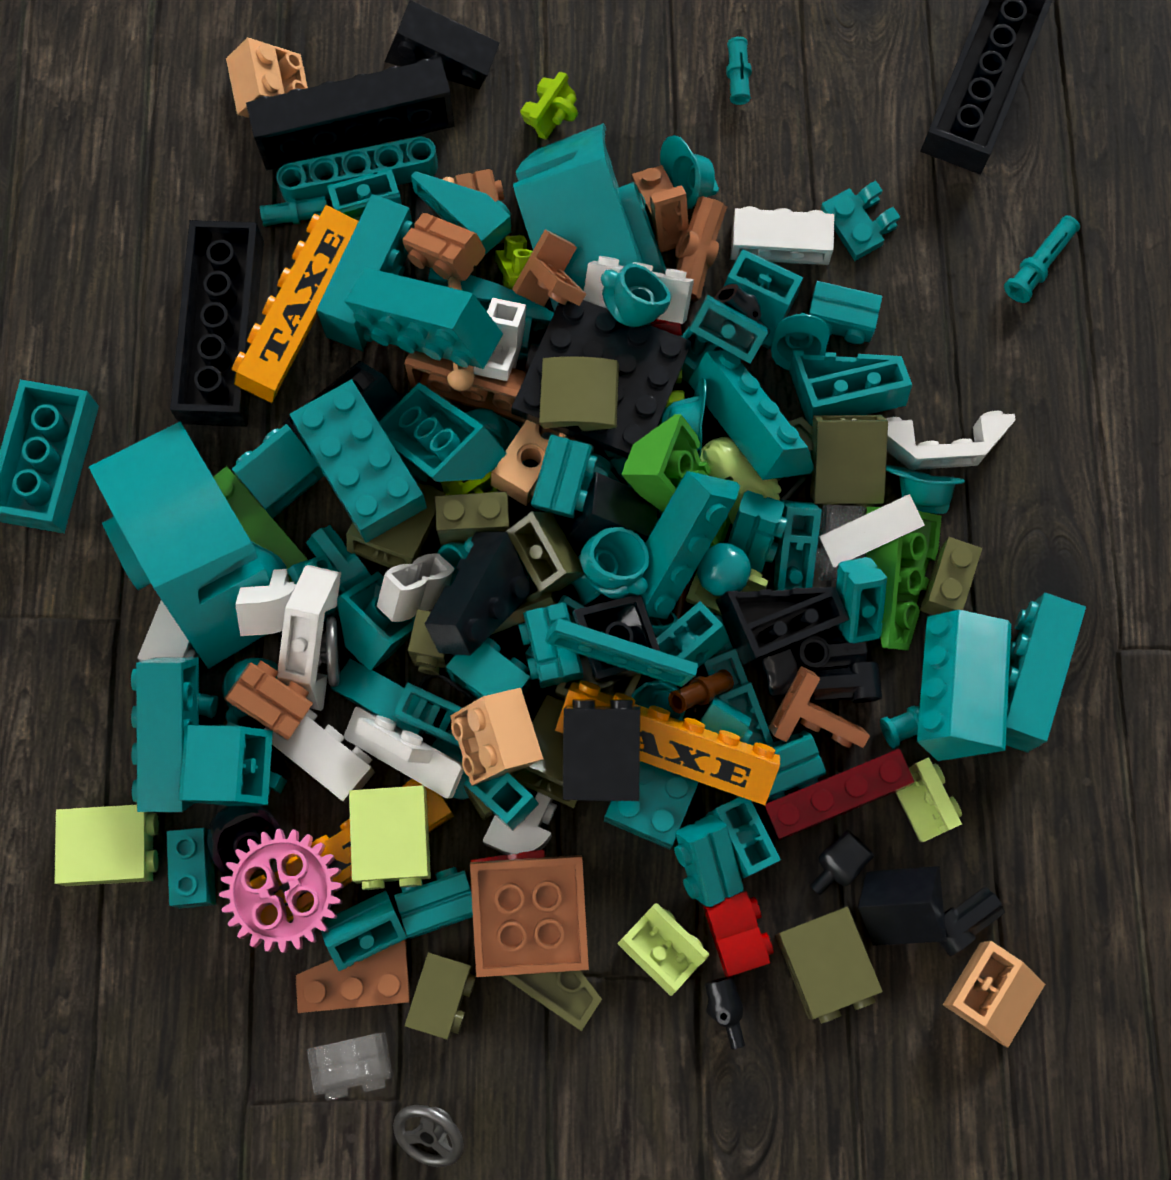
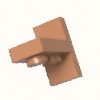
M662 165L631 174L632 182L636 184L639 193L643 195L646 201L645 210L653 224V231L660 252L675 249L681 234L689 227L687 198L682 185L673 187Z
M545 229L512 290L516 294L543 307L549 297L563 305L570 301L580 306L586 293L564 272L577 247L573 243Z
M801 666L768 727L773 736L787 742L801 717L800 723L815 732H819L823 728L833 733L831 738L843 746L850 748L854 743L864 748L870 735L862 727L809 701L820 678L813 671Z

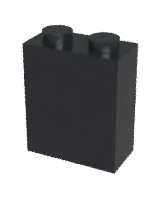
M573 699L572 706H565L563 726V800L639 801L641 707H633V700H610V706H595V700Z

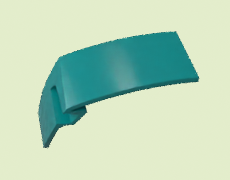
M604 123L532 152L517 168L516 176L518 182L513 184L533 250L545 229L573 243L577 249L564 272L583 291L588 263L598 261L599 256L619 259L620 266H626L633 262L652 265V272L666 273L660 249L636 184L632 182L621 187L618 185L605 145L606 127ZM550 298L555 312L559 302Z
M181 421L89 466L101 493L114 515L102 522V525L127 576L138 591L152 584L156 593L208 669L265 636H240L235 604L240 587L269 586L268 575L255 552L256 549Z

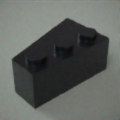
M410 0L384 62L402 67L415 64L423 59L441 58L447 80L480 89L489 73L499 42Z
M475 532L472 537L473 547L466 559H460L456 566V569L459 571L451 586H445L425 622V626L439 653L471 656L534 592L507 532Z
M836 587L792 588L791 590L777 591L767 589L752 592L727 591L715 600L743 665L803 641L808 637L835 628L850 620Z

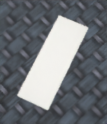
M909 494L819 537L835 568L840 562L852 560L925 525Z

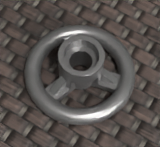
M329 616L326 619V631L321 639L318 666H321V663L327 664L328 681L332 687L338 686L340 682V659L337 619L334 616Z
M411 1105L397 1113L393 1123L394 1134L399 1145L412 1158L428 1166L446 1167L454 1164L461 1157L464 1148L463 1138L458 1127L446 1111L438 1107ZM422 1117L416 1129L405 1131V1122L409 1118ZM447 1134L449 1135V1137H450V1139H451L452 1148L449 1146V1143H448V1140H447V1137H446ZM415 1143H422L427 1147H432L440 1155L425 1152L417 1147Z

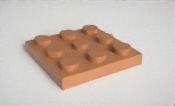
M582 855L470 862L476 977L589 970Z

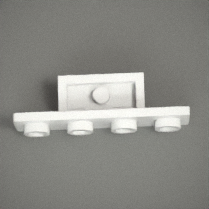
M355 707L344 734L345 740L444 798H453L464 772L460 762L424 743L421 736L396 727V722L375 715L363 707Z

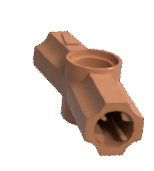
M704 196L698 198L689 227L681 234L675 249V256L679 258L676 270L687 272L686 278L694 279L690 299L693 302L700 300L707 270L712 266L717 257L719 243L716 239L727 209L724 203Z

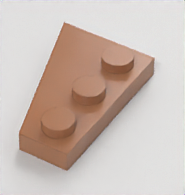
M407 939L360 962L356 961L354 965L338 971L333 959L297 974L298 1013L411 1003Z

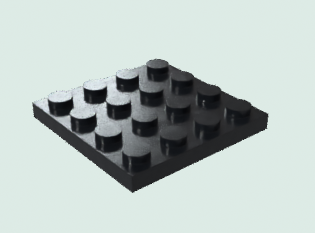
M585 300L582 301L580 306L570 301H567L566 305L558 303L511 407V414L540 425L543 358L596 357L617 360L619 363L617 428L582 431L579 426H568L550 429L628 459L633 444L658 427L691 348L692 341L651 325L632 328L623 325L612 316L608 309Z

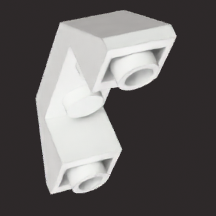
M1002 411L984 413L972 427L974 442L972 439H958L953 441L952 444L925 441L918 444V446L915 444L913 420L902 421L900 417L885 418L888 421L887 452L911 470L978 466L1014 423L1015 414H1003Z
M307 565L304 567L285 607L277 679L287 686L293 681L309 692L306 699L313 702L310 708L321 711L324 708L328 675L317 673L324 616L326 611L337 607L341 572Z

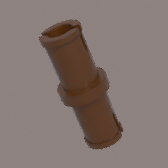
M721 669L707 677H696L689 682V685L679 690H674L669 694V705L674 712L679 714L696 705H707L713 701L715 696L728 692L733 688V677L725 669Z

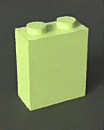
M424 785L349 790L352 881L356 884L362 883V890L385 888L384 882L399 881L400 887L422 886V879H431L427 790Z
M137 805L57 809L55 884L80 886L153 881V872H157L159 864L158 852L153 850V835H157L159 829L157 814L153 812H137Z

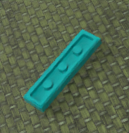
M559 618L548 629L545 640L547 644L680 687L688 683L697 673L698 663Z

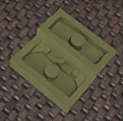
M596 357L543 358L540 425L544 429L579 426L582 431L617 428L618 361Z

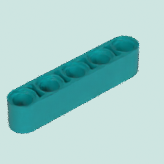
M414 137L283 165L278 170L277 182L286 202H289L290 198L305 200L324 195L326 200L331 199L327 188L328 185L371 173L377 174L378 171L389 168L392 169L397 185L412 182L411 175L415 171L429 176L436 174L438 170L436 147L429 138ZM420 156H427V157H428V158L425 159V160H418V159H417V158L420 157ZM387 163H396L394 166L391 167L385 166ZM357 169H363V170H364V171L361 172V173H352L353 171H355V170H357ZM324 176H332L328 180H320ZM299 182L297 186L288 187L291 183Z

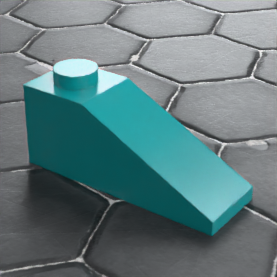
M417 171L411 175L414 192L443 220L477 233L486 250L485 255L512 232L511 213L501 201L495 202L486 193Z
M780 500L785 505L782 517L788 518L782 538L775 537V543H778V548L774 557V591L791 590L792 588H812L822 509L813 502Z

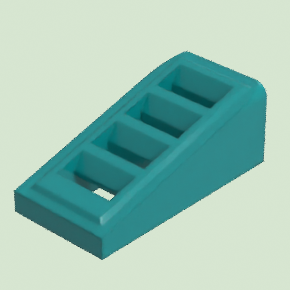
M407 683L392 716L456 748L459 747V743L453 734L447 733L446 730L451 721L450 715L459 711L462 707ZM414 695H416L420 700L413 715L410 716L406 714V711ZM429 702L433 704V707L426 722H423L419 718L426 703ZM441 708L447 712L438 729L432 725Z

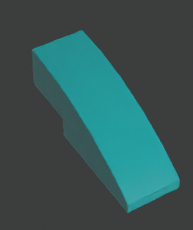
M349 659L340 672L339 685L336 687L331 686L330 688L357 706L363 707L375 715L396 722V727L401 730L410 731L422 737L423 731L392 716L405 688L373 670L369 671L364 665ZM414 695L406 711V714L410 716L413 715L420 700L416 695ZM428 702L426 703L419 720L426 722L433 705Z

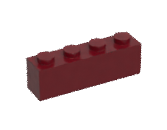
M899 748L764 805V810L777 840L780 841L910 787L915 781Z

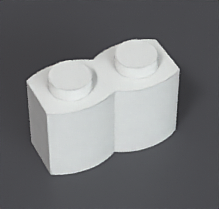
M437 553L423 555L417 558L413 564L394 566L384 575L377 607L392 622L405 621L414 617L417 609L431 610L445 586H450L455 568Z

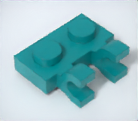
M876 180L865 186L857 195H854L849 188L821 204V211L826 214H834V230L854 261L883 246L884 238L882 235L896 229L898 226L896 221L900 219L894 207L884 211L873 222L864 210L880 202L878 196L882 194L883 190Z

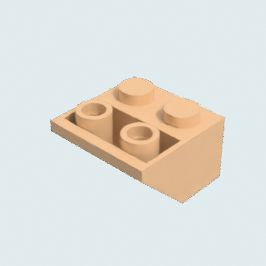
M247 37L226 58L237 115L249 118L246 102L254 101L259 97H271L288 93L293 89L308 88L301 54Z
M521 688L483 696L450 715L452 734L459 743L463 756V770L469 776L471 786L503 776L507 772L512 773L543 760Z
M980 942L943 1003V1006L1008 1048L1046 984L1024 962L994 942Z

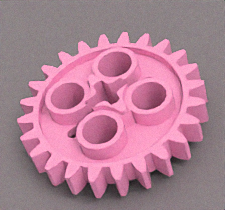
M277 829L274 840L266 832H262L261 844L258 845L252 839H248L247 843L250 851L246 853L239 849L235 850L240 861L238 864L227 862L226 865L233 871L232 876L221 877V881L229 884L230 888L219 893V896L230 899V903L221 910L224 913H234L235 915L228 922L229 927L242 926L237 935L238 938L244 939L252 934L250 946L257 947L264 940L265 951L271 952L276 942H278L280 952L287 953L289 942H292L296 949L301 950L303 949V937L315 943L317 941L314 933L316 928L324 932L328 931L323 921L326 917L331 919L337 918V915L330 910L331 905L342 904L343 901L333 895L334 891L343 889L344 885L333 882V878L341 873V869L328 867L335 859L334 855L329 854L321 857L325 848L323 843L320 842L311 848L313 841L311 835L307 834L299 842L298 831L292 830L288 839H285L283 830ZM293 857H301L303 861L302 871L298 875L290 877L286 872L287 862ZM271 859H276L278 876L281 883L290 886V889L285 891V899L294 917L292 923L287 921L284 900L274 895V892L279 889V884L270 865ZM258 869H264L267 874L266 883L259 889L252 888L250 884L251 875ZM310 892L314 897L313 907L309 911L301 913L297 908V899L302 893ZM273 904L278 910L277 919L271 925H265L261 920L262 910L266 906Z

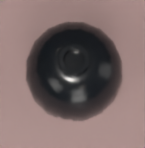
M226 806L216 814L209 825L206 835L207 849L220 872L233 874V871L226 864L227 862L239 863L240 859L235 852L236 849L247 853L250 851L247 843L248 839H252L259 845L262 843V832H266L274 840L276 830H282L274 816L262 806ZM271 859L270 865H272L276 859ZM264 869L256 870L251 876L260 874Z

